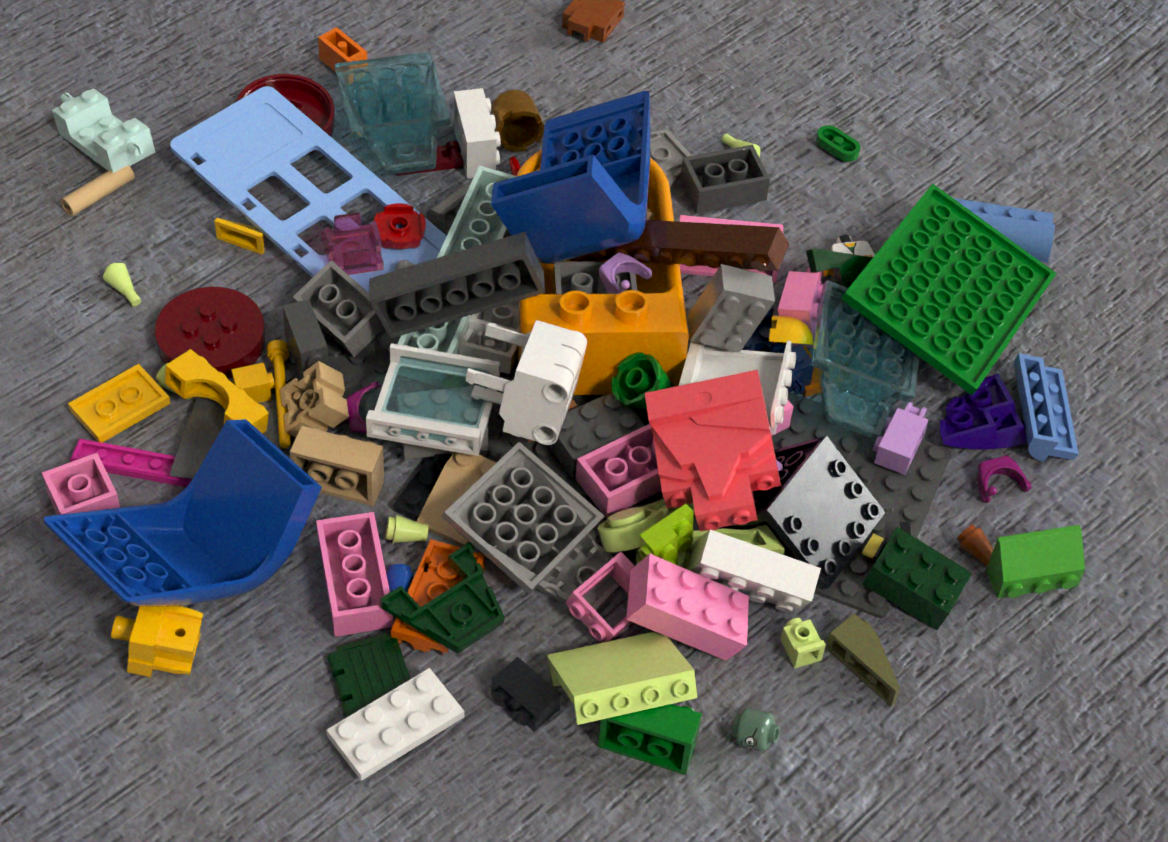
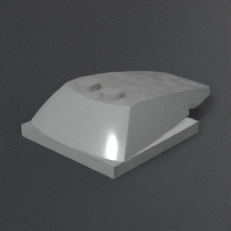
M520 442L455 501L442 516L460 535L479 549L528 594L537 589L566 605L565 602L573 591L613 558L609 552H606L597 543L596 533L593 531L605 516ZM609 575L583 598L597 611L620 585Z

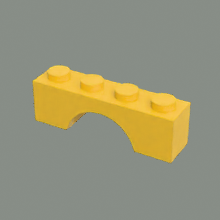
M190 349L166 365L165 384L183 399L191 397L212 399L218 402L226 411L224 414V424L227 420L246 419L262 434L267 431L269 412L266 408L250 398L242 388L234 385L227 379L225 374L218 372L204 357L199 356Z

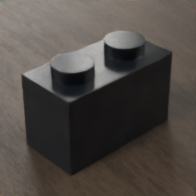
M516 657L492 678L491 694L494 701L499 706L508 708L521 725H527L534 732L560 710L561 693L519 657Z

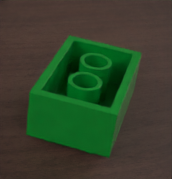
M669 704L602 719L598 747L686 775L697 744L702 713L696 712L687 706L680 707Z

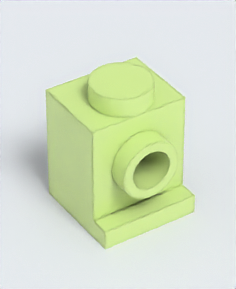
M794 618L788 621L785 627H783L780 640L794 669L822 661L826 644L824 640L820 639L811 620L802 622L800 618Z

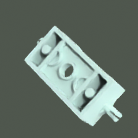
M94 88L83 92L82 95L76 98L65 92V95L62 94L60 100L63 102L61 106L52 110L59 135L112 173L128 165L131 166L155 153L149 127L136 118L123 123L112 115L107 97Z

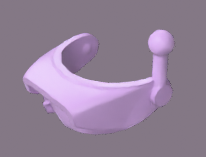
M620 252L599 268L600 278L609 294H620L630 287L629 281L623 280L619 288L615 280V275L618 273L631 272L645 279L652 277V270L635 258Z

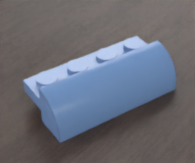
M953 198L1037 260L1048 263L1055 230L1053 213Z
M1018 353L1014 360V371L1030 455L1042 462L1048 456L1074 460L1079 453L1062 369L1044 366L1043 358Z

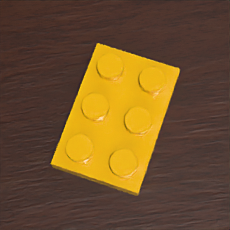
M137 364L69 402L68 406L71 413L95 440L103 443L171 403L167 393L140 364Z

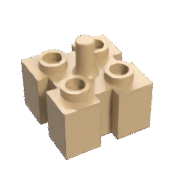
M320 361L303 372V379L295 378L280 389L282 406L288 409V412L283 415L285 432L295 438L301 426L318 428L326 432L328 426L334 428L349 417L347 400L342 397L345 391L343 374Z

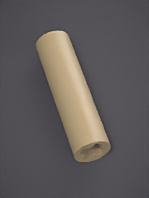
M129 165L114 173L111 171L105 172L63 197L60 202L64 211L71 217L134 180V172Z

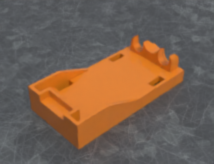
M430 539L407 592L420 607L463 581V578L447 562L448 556L461 547ZM474 551L473 555L477 564L480 563L484 571L486 556L483 553ZM396 617L391 629V637L396 638L399 644H402L404 640L412 644L414 650H421L425 653L430 652L431 649L441 651L442 656L444 652H449V648Z

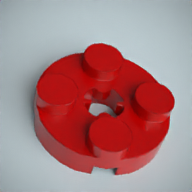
M395 203L384 207V211L380 214L377 213L374 218V234L379 240V244L386 249L419 247L426 230L424 215L421 212L419 215L413 210L414 207L408 204ZM396 224H402L404 228H396Z

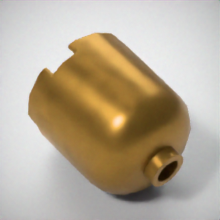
M507 90L494 99L491 105V115L495 116L496 129L494 131L499 132L500 143L503 144L506 150L514 152L525 151L527 146L535 141L538 143L544 134V124L530 95L520 90Z

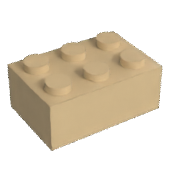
M301 426L290 450V459L322 487L320 493L374 506L385 481L383 446L369 441L365 442L349 438L346 435L325 432L318 428Z

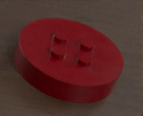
M274 74L259 78L247 85L236 100L237 102L256 90L269 86L284 96L330 137L334 131L335 108L333 99L323 86L303 76Z
M202 287L180 294L162 309L155 325L158 352L164 364L170 363L191 349L199 356L204 357L218 372L225 374L227 379L232 378L231 369L254 365L261 356L265 346L264 319L257 304L245 294L225 287Z

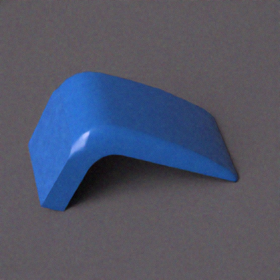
M649 91L638 92L549 119L544 126L540 170L493 183L492 207L511 236L522 232L526 233L540 263L555 264L633 243L643 234L647 219L650 173Z
M246 419L227 420L192 481L179 495L170 501L160 504L44 517V523L122 601L134 606H184L238 596L253 591L267 582L294 550L322 487Z

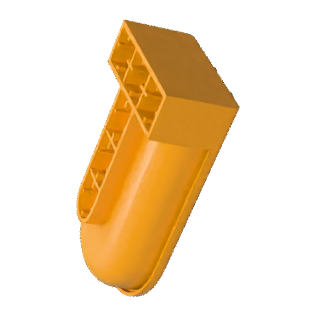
M542 149L533 154L522 165L517 176L540 170ZM650 158L647 208L655 214L652 220L674 221L669 182L660 166ZM573 258L562 262H606L609 259ZM540 263L544 270L545 293L519 301L518 332L525 335L532 332L534 324L538 320L565 329L578 331L586 337L587 346L574 395H607L612 393L611 381L613 376L615 378L619 371L618 365L626 357L637 352L650 354L655 357L674 387L679 386L687 358L689 339L680 264L642 263L652 270V277L645 279L635 274L637 291L627 290L620 294H587L582 291H569L565 294H553L554 264ZM518 346V364L520 361L522 346Z

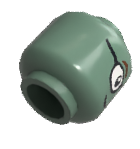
M746 708L741 714L738 713L734 718L732 726V736L736 738L738 745L757 751H766L771 743L775 744L780 732V727L775 724V718L772 713L753 708Z

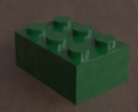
M897 527L862 584L935 630H938L951 612L972 572Z

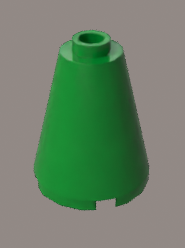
M642 352L629 355L620 362L617 367L619 369L616 378L613 376L611 381L612 392L616 399L625 405L647 411L645 393L674 387L658 360L650 354L647 355Z

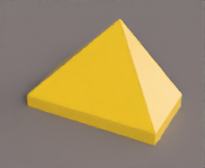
M221 218L214 220L217 239L261 255L265 252L263 233L254 226Z

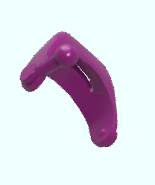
M378 381L370 383V385L363 387L346 398L349 414L348 420L352 432L367 433L366 422L362 420L359 413V403L364 393L382 387Z
M1008 455L983 461L978 465V491L982 502H990V496L997 493L996 487H988V480L991 475L1003 474L1015 479L1024 492H1028L1031 489L1030 481L1027 480L1017 463Z

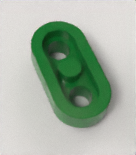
M826 125L818 129L816 142L820 147L845 162L854 161L859 157L861 146L858 141L834 126Z

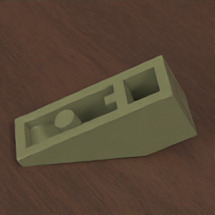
M854 613L830 632L826 649L892 707L896 702L900 686L877 633L867 621L860 619Z

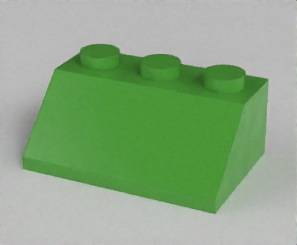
M1080 525L998 537L986 569L997 598H1015L1022 594L1034 592L1040 594L1048 590L1070 589L1079 585L1085 570L1082 529Z

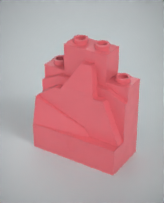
M758 370L645 393L661 490L667 509L673 507L680 508L684 504H693L700 532L706 530L714 531L721 527L736 524L744 525L758 520L753 491L769 490L773 487L781 486Z

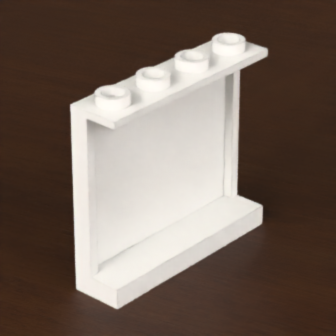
M691 341L679 386L758 370L771 434L775 435L777 424L783 423L784 407L781 406L787 404L788 388L786 387L791 386L792 370L790 369L795 368L796 352H791V341H787L784 353L749 350L737 352L723 348L705 347L704 344Z

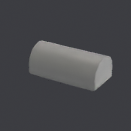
M463 184L427 212L428 220L440 231L444 232L452 226L470 187L469 184Z

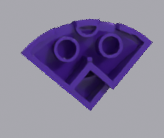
M999 373L986 377L973 395L967 393L963 397L955 396L946 406L947 414L944 420H940V434L944 445L966 449H999L1027 443L1024 425L1016 412L1015 403Z

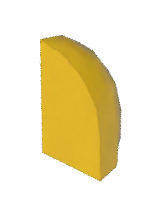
M772 316L769 342L787 343V341H791L794 344L814 345L813 334L808 325L800 319L789 316Z

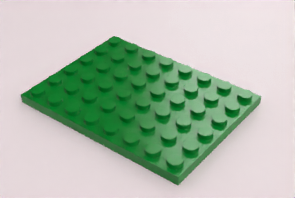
M932 184L841 299L959 387L973 395L1057 273L936 185Z

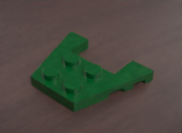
M816 248L806 250L811 273L833 269L845 322L824 327L829 351L836 350L872 323L841 298L873 257Z
M470 543L450 554L447 560L449 565L463 578V581L422 607L414 601L402 586L397 587L380 598L378 604L381 609L457 654L501 626L505 620V616L492 588L488 587L484 579V571L480 563L477 564L473 555L474 550Z

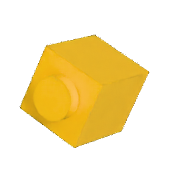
M264 363L231 369L233 384L238 388H242L255 402L261 403L272 400L271 389L275 388L272 372L267 373Z

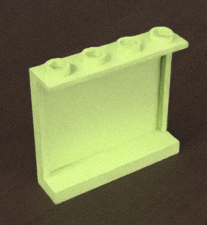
M655 631L547 655L551 684L553 687L561 685L572 701L577 725L697 698L693 667L667 636Z

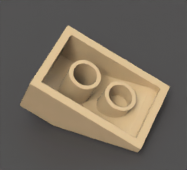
M454 452L439 475L416 522L427 524L428 531L462 547L470 543L442 516L496 462L481 455L475 456Z

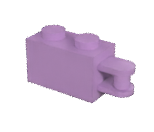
M908 402L905 410L897 408L893 418L887 417L882 430L885 434L883 437L880 435L877 437L873 447V451L877 452L875 464L906 475L925 434L929 420L924 418L927 408L923 407L920 409L914 407L912 402Z

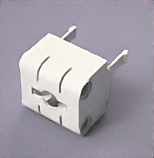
M536 320L532 332L526 335L496 326L495 323H488L485 336L522 346L520 361L514 380L511 381L468 368L466 382L504 392L500 393L475 385L471 397L476 400L480 398L501 405L499 414L505 421L503 432L510 433L516 437L530 439L543 445L554 444L558 439L577 386L587 346L586 337L578 331L565 329Z

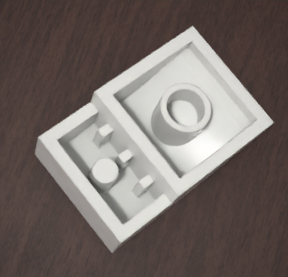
M519 301L472 314L469 319V328L460 342L459 354L500 362V372L510 374L518 358V345L485 336L488 323H495L496 326L518 332Z

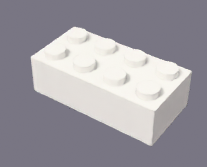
M709 530L695 541L687 570L747 594L751 601L757 603H765L767 601L776 604V609L791 613L812 602L821 568Z

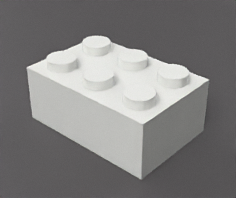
M483 88L454 91V131L457 142L460 145V154L463 157V166L467 179L474 178L479 165L496 170V165H500L499 151L496 150L501 144L499 132L494 131L496 129L495 116L490 115V98H485Z

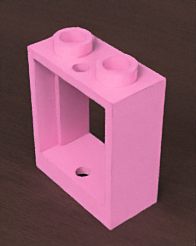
M619 552L573 591L565 602L570 613L588 627L594 639L602 643L612 641L633 622L626 620L625 617L611 628L583 597L609 575L629 594L630 570L634 565L622 552Z

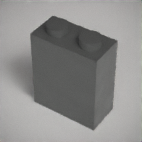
M309 299L283 305L286 343L289 346V351L301 380L304 378L303 372L316 362L320 361L329 366L328 346Z

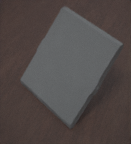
M201 398L196 399L188 424L181 435V443L173 462L170 476L193 479L224 425V414L226 411L218 402ZM266 408L269 416L267 431L263 435L283 452L284 448L279 444L277 409Z

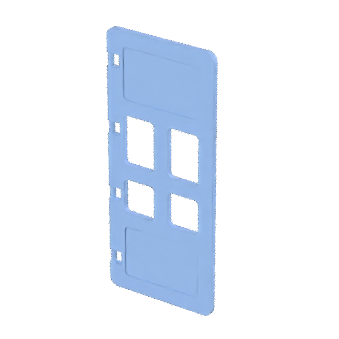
M265 86L175 137L170 143L171 151L181 161L188 164L201 179L235 209L237 208L249 222L286 255L294 259L312 278L332 260L369 293L370 278L395 271L396 264L402 260L416 265L436 259L447 237L425 218V235L419 247L407 249L383 248L374 234V223L369 227H362L344 212L341 207L363 193L370 194L384 207L395 203L410 204L272 87ZM318 150L351 179L330 193H323L291 164L311 151ZM198 157L204 163L197 165L192 159ZM270 176H276L309 206L282 221L247 190ZM249 202L254 208L249 211L243 204ZM320 220L329 222L348 239L325 255L317 254L297 236ZM396 224V228H404L402 224ZM300 248L307 255L301 258L294 251Z

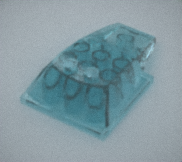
M431 51L336 63L335 73L352 138L364 137L379 165L387 175L435 169L438 127L450 125V115Z
M827 280L822 288L810 364L819 368L823 410L827 422L876 439L880 436L888 420L891 405L896 403L897 399L907 403L914 399L919 356L844 302L841 298L848 290L847 287Z

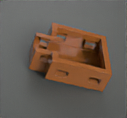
M573 0L563 12L562 27L567 29V34L570 36L577 31L584 34V41L586 42L593 36L594 40L603 43L624 17L625 2L621 0Z

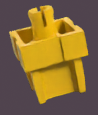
M140 606L136 620L117 615L113 623L111 638L129 641L127 672L151 677L153 669L174 674L190 675L201 637L200 629L203 613L182 606Z

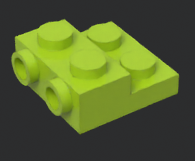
M684 504L639 535L640 548L638 551L640 561L649 554H652L678 565V552H684L693 542L694 511L687 504Z

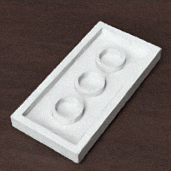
M428 668L326 730L327 737L362 781L464 718V710L433 671Z

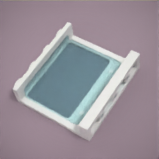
M391 343L390 365L375 410H369L366 417L367 437L479 456L494 402L480 398L476 400L471 397L475 385L493 391L497 390L475 383L473 385L465 381L467 370L469 368L500 377V362Z

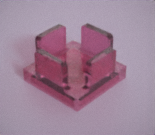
M359 212L334 216V229L324 228V231H321V239L328 263L332 260L348 275L384 269L381 255V237L376 221L370 222V225L361 226Z

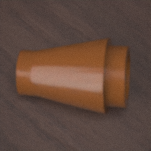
M972 524L956 540L960 543V548L987 567L993 547L981 528H976Z

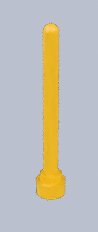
M274 340L267 345V357L274 365L279 444L282 448H288L291 440L290 435L285 432L283 416L288 412V409L282 406L280 389L286 385L284 363L289 357V346L283 340Z

